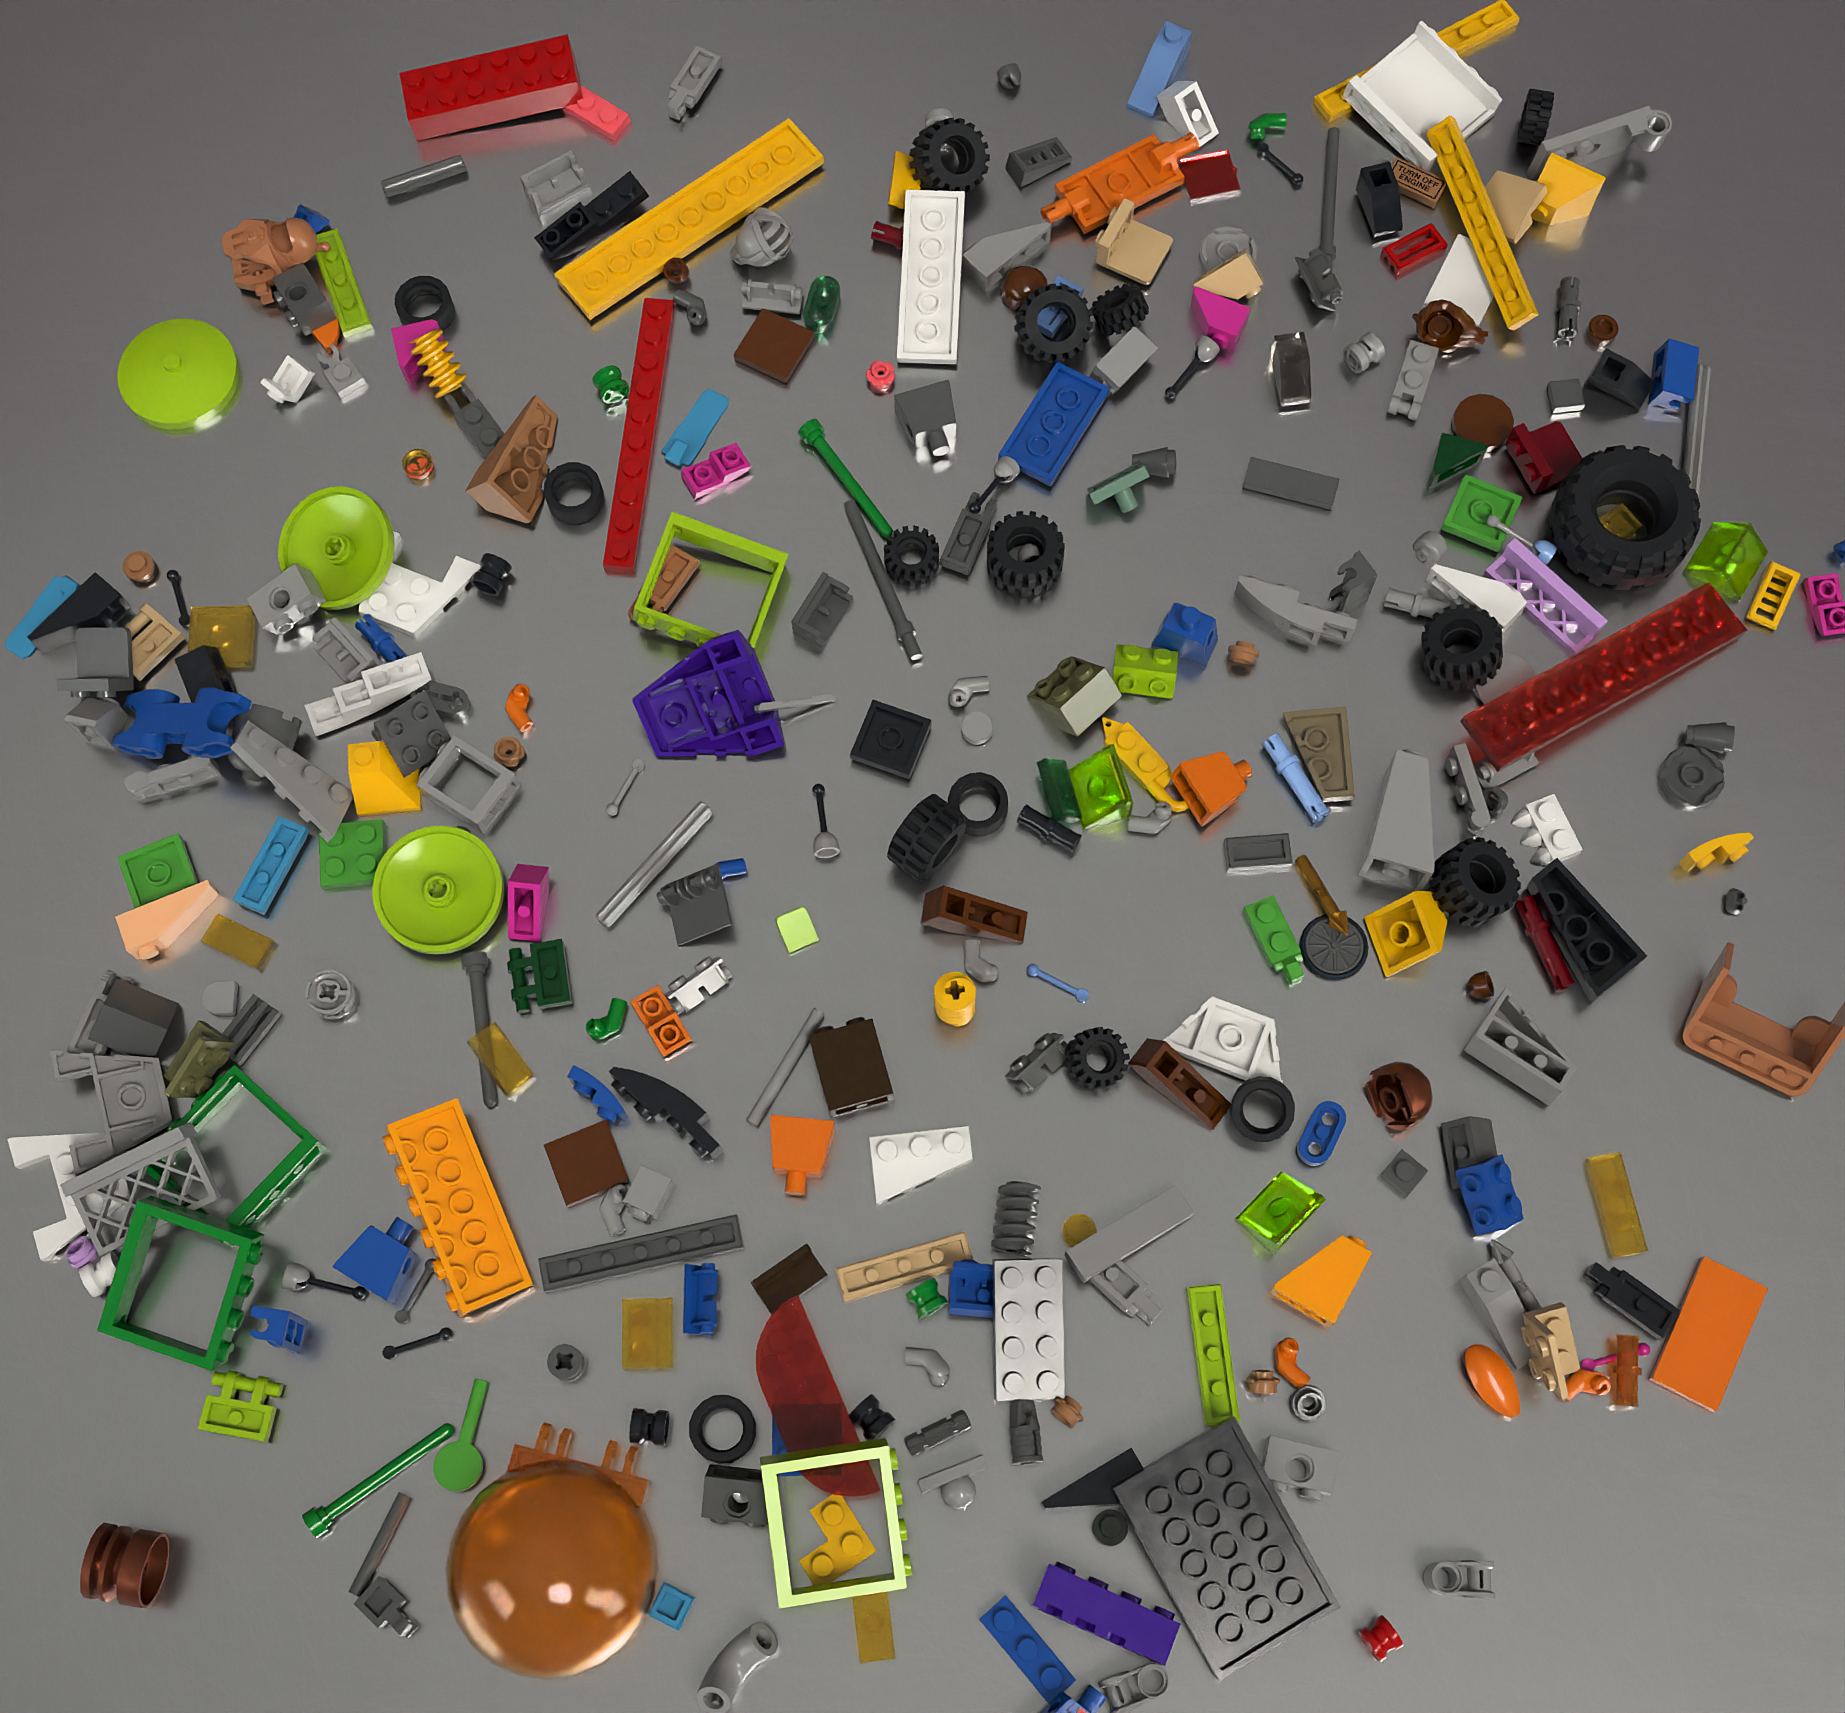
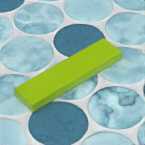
M338 229L317 234L318 243L327 242L330 245L329 251H319L315 255L344 337L373 329Z
M1221 1283L1187 1287L1186 1292L1205 1427L1215 1426L1230 1416H1234L1237 1422L1240 1423Z

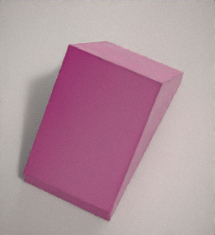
M433 319L391 329L398 364L405 380L408 382L412 381L422 367L417 365L422 354L412 355L411 351L416 346V343H407L432 330L440 329L438 322ZM441 334L440 337H439L437 340H438V341H441L442 338H443V335Z

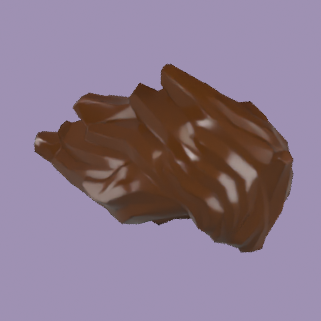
M1448 300L1431 301L1420 310L1419 314L1414 313L1412 316L1416 322V332L1419 341L1437 347L1443 353H1450L1459 348L1473 347L1476 344L1483 345L1485 337H1488V331H1483L1475 326L1474 320L1463 308Z

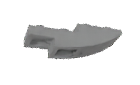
M1252 575L1239 576L1235 594L1253 613L1271 626L1292 637L1317 645L1320 635L1350 643L1358 619L1352 618L1344 612H1330L1320 609L1319 606L1312 603H1298L1300 591L1293 590L1289 585L1271 584Z

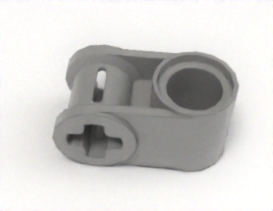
M1442 1561L1431 1563L1424 1571V1584L1433 1594L1463 1596V1598L1495 1599V1593L1491 1591V1568L1494 1567V1561ZM1440 1568H1444L1450 1576V1582L1446 1588H1442L1436 1580V1574Z
M1149 1663L1130 1671L1126 1670L1099 1681L1098 1684L1100 1688H1104L1112 1708L1109 1713H1127L1140 1707L1141 1704L1164 1695L1169 1688L1170 1680L1168 1673L1163 1667L1158 1664ZM1149 1670H1158L1163 1678L1162 1686L1156 1691H1149L1143 1685V1676ZM1115 1686L1119 1687L1124 1702L1120 1701Z

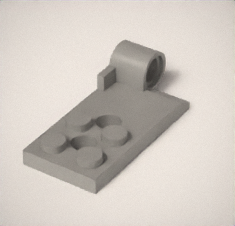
M1646 106L1542 141L1527 171V175L1530 180L1538 181L1551 153L1584 166L1585 164L1626 151L1628 146L1634 141L1644 151H1656L1662 146L1672 128V119L1666 112L1651 110L1650 106Z

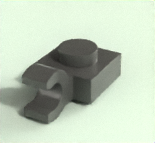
M378 1576L354 1603L378 1629H382L388 1622L401 1637L409 1638L418 1628L409 1617L399 1610L406 1603V1600L383 1577Z

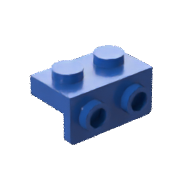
M1502 1154L1492 1156L1475 1165L1459 1168L1455 1171L1474 1231L1477 1235L1505 1230L1524 1219L1521 1201L1516 1196L1511 1182V1171L1508 1165L1505 1164Z
M969 1259L953 1262L948 1284V1314L993 1318V1273L991 1264H980Z

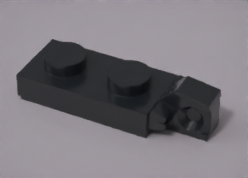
M1595 1262L1589 1266L1583 1275L1598 1286L1596 1293L1602 1297L1601 1299L1658 1340H1662L1681 1312L1624 1269L1620 1271L1612 1267L1608 1271Z

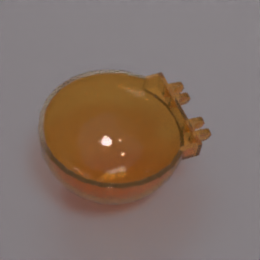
M545 1422L539 1431L535 1448L532 1449L515 1444L507 1472L481 1490L464 1511L450 1540L445 1570L447 1597L458 1627L471 1646L493 1665L516 1675L552 1680L577 1676L607 1662L629 1643L644 1623L654 1599L659 1562L656 1537L644 1509L652 1481L632 1475L639 1447L631 1446L626 1453L622 1472L614 1471L611 1469L618 1452V1442L612 1440L608 1442L602 1465L599 1467L566 1458L572 1438V1430L564 1428L559 1436L558 1446L554 1455L545 1452L552 1433V1424Z

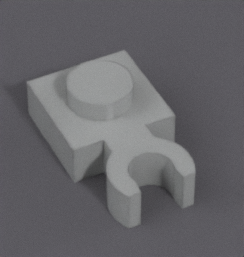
M332 344L330 345L333 352L331 358H324L320 352L316 356L320 365L326 369L323 371L325 378L340 399L365 385L366 382L350 358L347 356L342 360L338 348Z

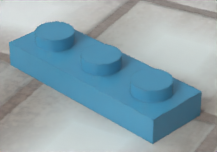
M278 816L233 898L235 903L265 915L310 833L307 827Z

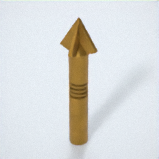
M1306 855L1299 856L1295 862L1330 919L1328 926L1348 936L1347 911L1339 910Z

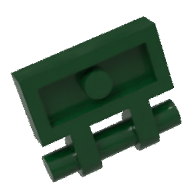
M562 939L530 944L531 957L523 958L521 948L509 949L510 961L507 962L508 973L512 974L514 989L511 990V998L516 1003L517 1013L529 1012L528 1000L536 997L539 1009L572 1004L565 948ZM528 970H533L534 985L526 986L525 972Z

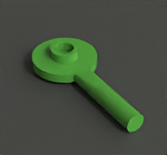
M474 1380L458 1441L445 1445L435 1457L433 1464L434 1476L437 1482L449 1491H465L474 1486L481 1477L483 1471L482 1456L471 1444L488 1381Z

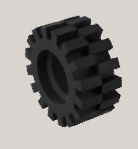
M1529 89L1521 114L1518 142L1540 146L1541 142L1544 141L1552 114L1554 92Z
M1128 283L1123 284L1121 288L1119 285L1115 286L1112 291L1108 289L1105 291L1104 296L1099 295L1097 297L1098 301H1094L1092 303L1093 307H1091L1096 324L1104 335L1106 333L1107 335H1113L1114 332L1118 335L1121 334L1122 330L1127 332L1131 330V326L1136 327L1140 324L1139 321H1144L1145 315L1149 313V307L1140 287L1133 283L1130 286Z
M913 525V531H909L908 526H903L902 533L896 529L893 531L894 537L889 535L887 544L884 545V564L886 565L887 573L891 572V578L894 581L899 578V582L902 585H905L906 580L910 581V586H915L916 580H919L920 584L926 583L925 578L931 579L934 576V571L937 572L939 545L938 542L936 543L935 536L933 534L928 536V530L923 528L922 532H919V526ZM915 547L920 549L924 556L917 564H906L900 559V553L906 548Z
M1096 1027L1077 1033L1073 1036L1075 1039L1069 1041L1067 1046L1071 1048L1065 1051L1064 1056L1069 1057V1062H1065L1066 1068L1071 1067L1072 1072L1068 1074L1071 1078L1077 1077L1076 1083L1080 1086L1086 1085V1088L1089 1089L1111 1086L1116 1083L1115 1081L1121 1080L1124 1077L1122 1072L1127 1071L1129 1066L1124 1064V1062L1129 1060L1130 1056L1129 1054H1124L1123 1049L1128 1048L1126 1042L1122 1044L1119 1042L1122 1037L1119 1034L1113 1035L1114 1030ZM1093 1045L1102 1047L1107 1054V1064L1101 1071L1092 1069L1087 1063L1086 1055L1089 1048Z

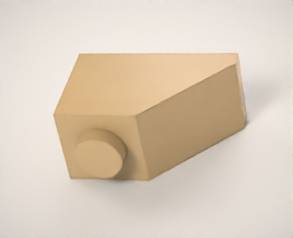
M1247 248L1194 280V286L1233 299H1239L1243 296L1245 299L1251 298L1261 291L1260 286L1264 284V278Z

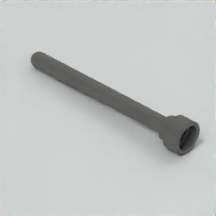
M474 951L461 955L462 970L466 971V976L470 977L483 1102L485 1106L493 1107L497 1102L483 983V974L486 973L485 968L488 967L486 952Z

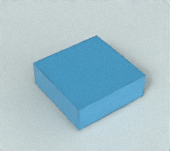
M663 1582L647 1615L680 1631L696 1598Z

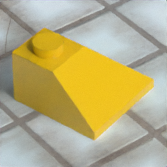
M1551 153L1537 181L1546 185L1548 193L1531 213L1532 219L1547 225H1554L1589 216L1606 177Z
M384 742L348 744V774L358 817L422 810L421 792L416 786L420 775V768L403 777Z
M1414 891L1364 917L1386 977H1390L1442 951L1447 919L1444 912L1439 909V906H1441L1439 901H1434L1432 894L1435 892Z

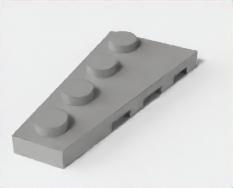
M248 720L241 727L230 748L261 778L266 776L273 783L274 791L283 800L286 797L301 810L298 814L307 823L311 820L322 831L319 835L328 843L334 837L353 800L352 790Z

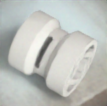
M112 1251L103 1255L96 1265L88 1263L79 1268L81 1280L89 1294L94 1298L105 1293L107 1286L112 1284L119 1261L117 1255Z

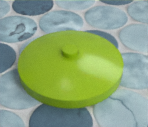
M178 318L152 325L130 342L119 362L117 382L124 401L138 418L155 427L184 429L210 420L226 407L238 386L240 368L237 355L231 343L221 331L203 321Z
M343 486L324 488L304 498L285 521L278 544V561L281 573L293 564L310 570L327 600L319 608L329 610L353 607L370 597L387 576L394 555L393 528L384 509L378 502L363 492Z
M451 826L424 827L400 838L382 857L373 879V904L383 927L402 945L426 954L453 953L477 942L494 924L501 910L504 898L503 874L494 854L475 835Z

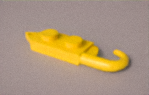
M1102 717L1105 736L1103 745L1145 790L1147 789L1158 802L1170 804L1173 812H1182L1189 809L1185 800L1176 801L1164 790L1171 780L1172 771L1170 766L1129 722L1123 724Z

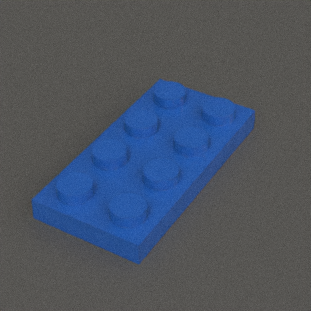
M1057 361L999 452L998 460L1002 456L1014 459L1018 463L1021 472L1051 487L1107 398L1110 387Z

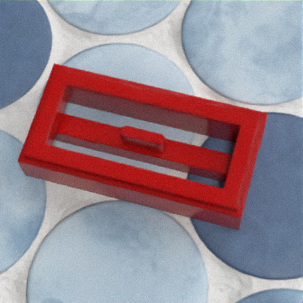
M1430 223L1382 248L1381 255L1383 258H1388L1387 263L1390 267L1394 266V272L1398 276L1445 251L1448 244L1435 226ZM1429 234L1432 235V237L1412 245L1409 249L1399 253L1398 255L1394 254L1395 252L1424 238L1425 236Z

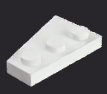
M969 1126L869 1137L877 1205L888 1201L889 1198L902 1192L905 1193L912 1190L917 1185L930 1179L940 1177L973 1161Z

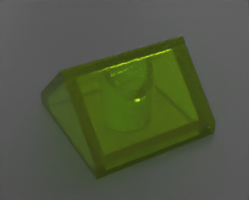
M1713 522L1683 572L1739 602L1768 554V550L1751 523Z
M1109 744L1065 771L1083 829L1088 830L1129 818L1134 802L1114 744Z
M1280 1172L1236 1217V1220L1274 1256L1322 1206L1326 1199L1321 1194Z

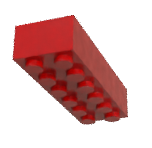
M568 34L399 73L408 122L417 141L578 104L577 100L583 99L575 55Z

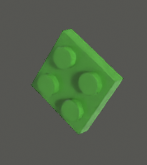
M1465 474L1441 530L1499 553L1507 533L1496 526L1490 527L1487 524V518L1490 515H1496L1501 523L1510 528L1523 497Z
M383 819L340 823L334 837L328 843L319 835L320 886L322 889L373 885L376 869L386 853V831Z
M179 833L117 857L134 908L198 884L184 841Z

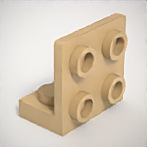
M1562 1302L1522 1313L1525 1326L1521 1327V1332L1526 1345L1531 1350L1532 1358L1529 1359V1367L1533 1377L1544 1383L1546 1389L1552 1391L1561 1400L1568 1399L1569 1395L1564 1375L1580 1370L1567 1307Z

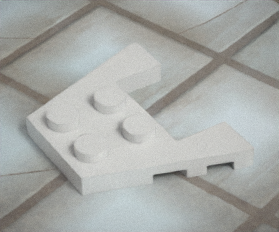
M393 531L395 552L402 538L399 533ZM456 556L443 582H439L391 563L388 574L379 588L360 603L359 613L362 617L370 614L377 623L417 638L444 611L443 608L454 597L458 598L465 591L464 587L471 581L474 573L480 571L481 566Z
M105 1132L12 1137L7 1139L16 1168L22 1169L49 1158L52 1163L67 1218L33 1231L40 1260L44 1262L54 1258L56 1252L68 1243L71 1244L75 1239L81 1237V1233L86 1230L71 1195L65 1197L60 1184L76 1177L69 1146L104 1138ZM122 1178L118 1180L114 1194L129 1199L132 1192L131 1183ZM109 1185L106 1186V1187H104V1188H102V1189L105 1190V1191H107ZM95 1193L85 1196L84 1198L89 1209L100 1214L105 1197ZM112 1200L107 1216L123 1204Z

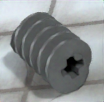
M1010 1181L998 1187V1193L1005 1198H1000L996 1202V1206L1003 1211L995 1213L994 1219L1001 1223V1225L994 1226L993 1233L1000 1238L992 1240L991 1247L1007 1254L1031 1255L1030 1252L1024 1250V1246L1034 1244V1240L1026 1237L1025 1234L1026 1232L1035 1231L1036 1227L1027 1223V1219L1037 1217L1038 1213L1029 1210V1206L1039 1204V1200L1030 1196V1193L1040 1191V1186L1026 1182Z

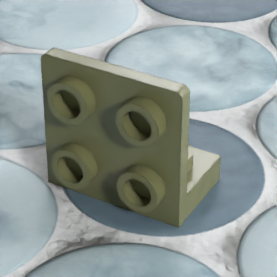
M197 1021L163 1074V1077L170 1081L164 1094L169 1098H197L199 1095L206 1093L212 1084L211 1078L214 1073L228 1060L230 1056L229 1050L234 1042L205 1021Z

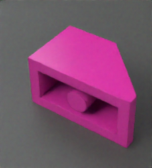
M1195 286L1190 307L1203 336L1211 338L1220 349H1227L1233 352L1247 325L1251 308Z
M525 864L516 865L508 880V938L540 942L549 897V867Z

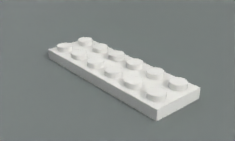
M906 190L897 363L957 364L965 191Z

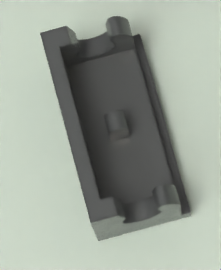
M1360 550L1354 553L1353 558L1343 563L1338 569L1337 575H1342L1345 571L1346 574L1343 582L1333 588L1329 594V599L1335 598L1338 594L1344 595L1341 604L1335 609V612L1348 613L1367 602L1378 574Z
M822 572L791 621L793 634L823 649L854 600L853 596L848 593L850 588L828 576L827 573Z

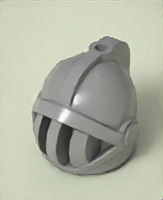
M758 207L753 214H750L745 219L744 225L736 236V243L730 250V257L735 263L740 265L749 264L757 268L769 266L775 261L786 257L794 239L793 229L776 212L768 208Z

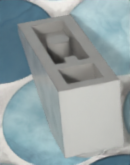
M1043 222L984 237L978 243H973L965 249L962 255V271L985 293L989 292L1004 280L1013 268L1021 266L1050 242L1051 224Z
M1495 1258L1465 1275L1458 1283L1514 1369L1518 1370L1529 1363V1359L1532 1358L1530 1347L1526 1345L1521 1332V1327L1525 1326L1522 1313H1526L1513 1285Z

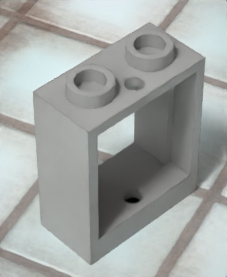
M454 735L449 742H445L440 747L437 758L432 765L424 768L420 773L416 786L424 797L484 835L521 784L514 772ZM461 753L498 776L473 811L435 788Z

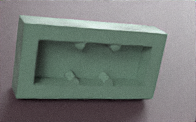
M1140 461L1087 488V491L1094 505L1114 495L1122 513H1126L1139 505L1130 486L1150 476L1144 464Z

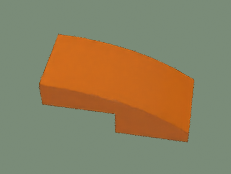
M659 985L630 1001L663 1057L692 1040Z

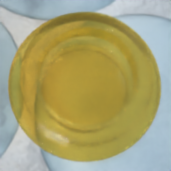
M1084 1214L1070 1216L1063 1226V1237L1072 1247L1097 1233L1094 1221Z

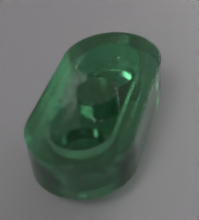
M820 276L810 286L803 310V321L805 327L814 333L827 331L833 323L840 299V286L835 278ZM823 293L830 294L827 297L821 296ZM816 318L823 319L822 321H814Z

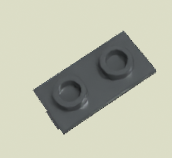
M1315 248L1309 252L1310 257L1307 259L1296 257L1295 260L1300 268L1298 270L1299 275L1307 283L1311 291L1310 298L1318 308L1335 311L1334 304L1339 303L1343 299V290L1335 274L1331 273L1326 278L1324 277V275L1332 270L1325 252Z
M1046 1033L1034 1043L1035 1049L1027 1056L1022 1055L1010 1065L1012 1070L1005 1077L1015 1081L1018 1080L1019 1082L1015 1086L1022 1094H1025L1027 1091L1031 1093L1048 1077L1040 1067L1045 1064L1050 1072H1054L1069 1059V1057L1064 1056L1065 1051L1070 1050L1071 1047L1067 1046L1068 1044L1065 1041L1061 1044L1059 1043L1064 1038L1063 1034Z

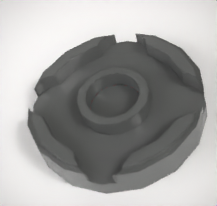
M1698 746L1695 748L1679 747L1669 753L1660 766L1659 781L1661 789L1670 800L1679 806L1688 808L1705 807L1713 802L1724 788V768L1716 755L1705 748Z

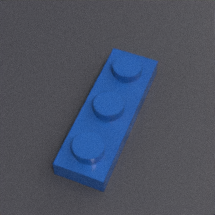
M1006 1595L979 1619L1048 1704L1060 1692H1065L1076 1681Z

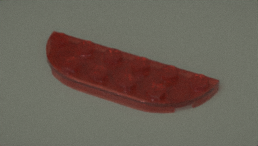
M797 1295L782 1304L768 1319L756 1350L758 1380L787 1452L860 1442L804 1307ZM868 1460L798 1470L811 1484L833 1495L862 1497L881 1491Z

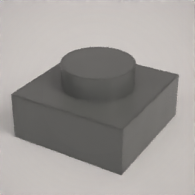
M1401 1149L1379 1177L1406 1198L1428 1170Z

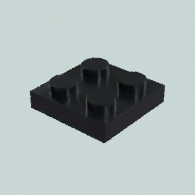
M873 699L851 750L850 759L910 779L932 725V720Z

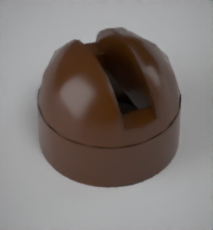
M672 258L664 265L663 273L670 282L682 284L688 279L689 269L682 259Z
M1488 971L1479 972L1470 977L1467 986L1474 985L1475 990L1469 992L1473 997L1484 999L1494 996V986Z

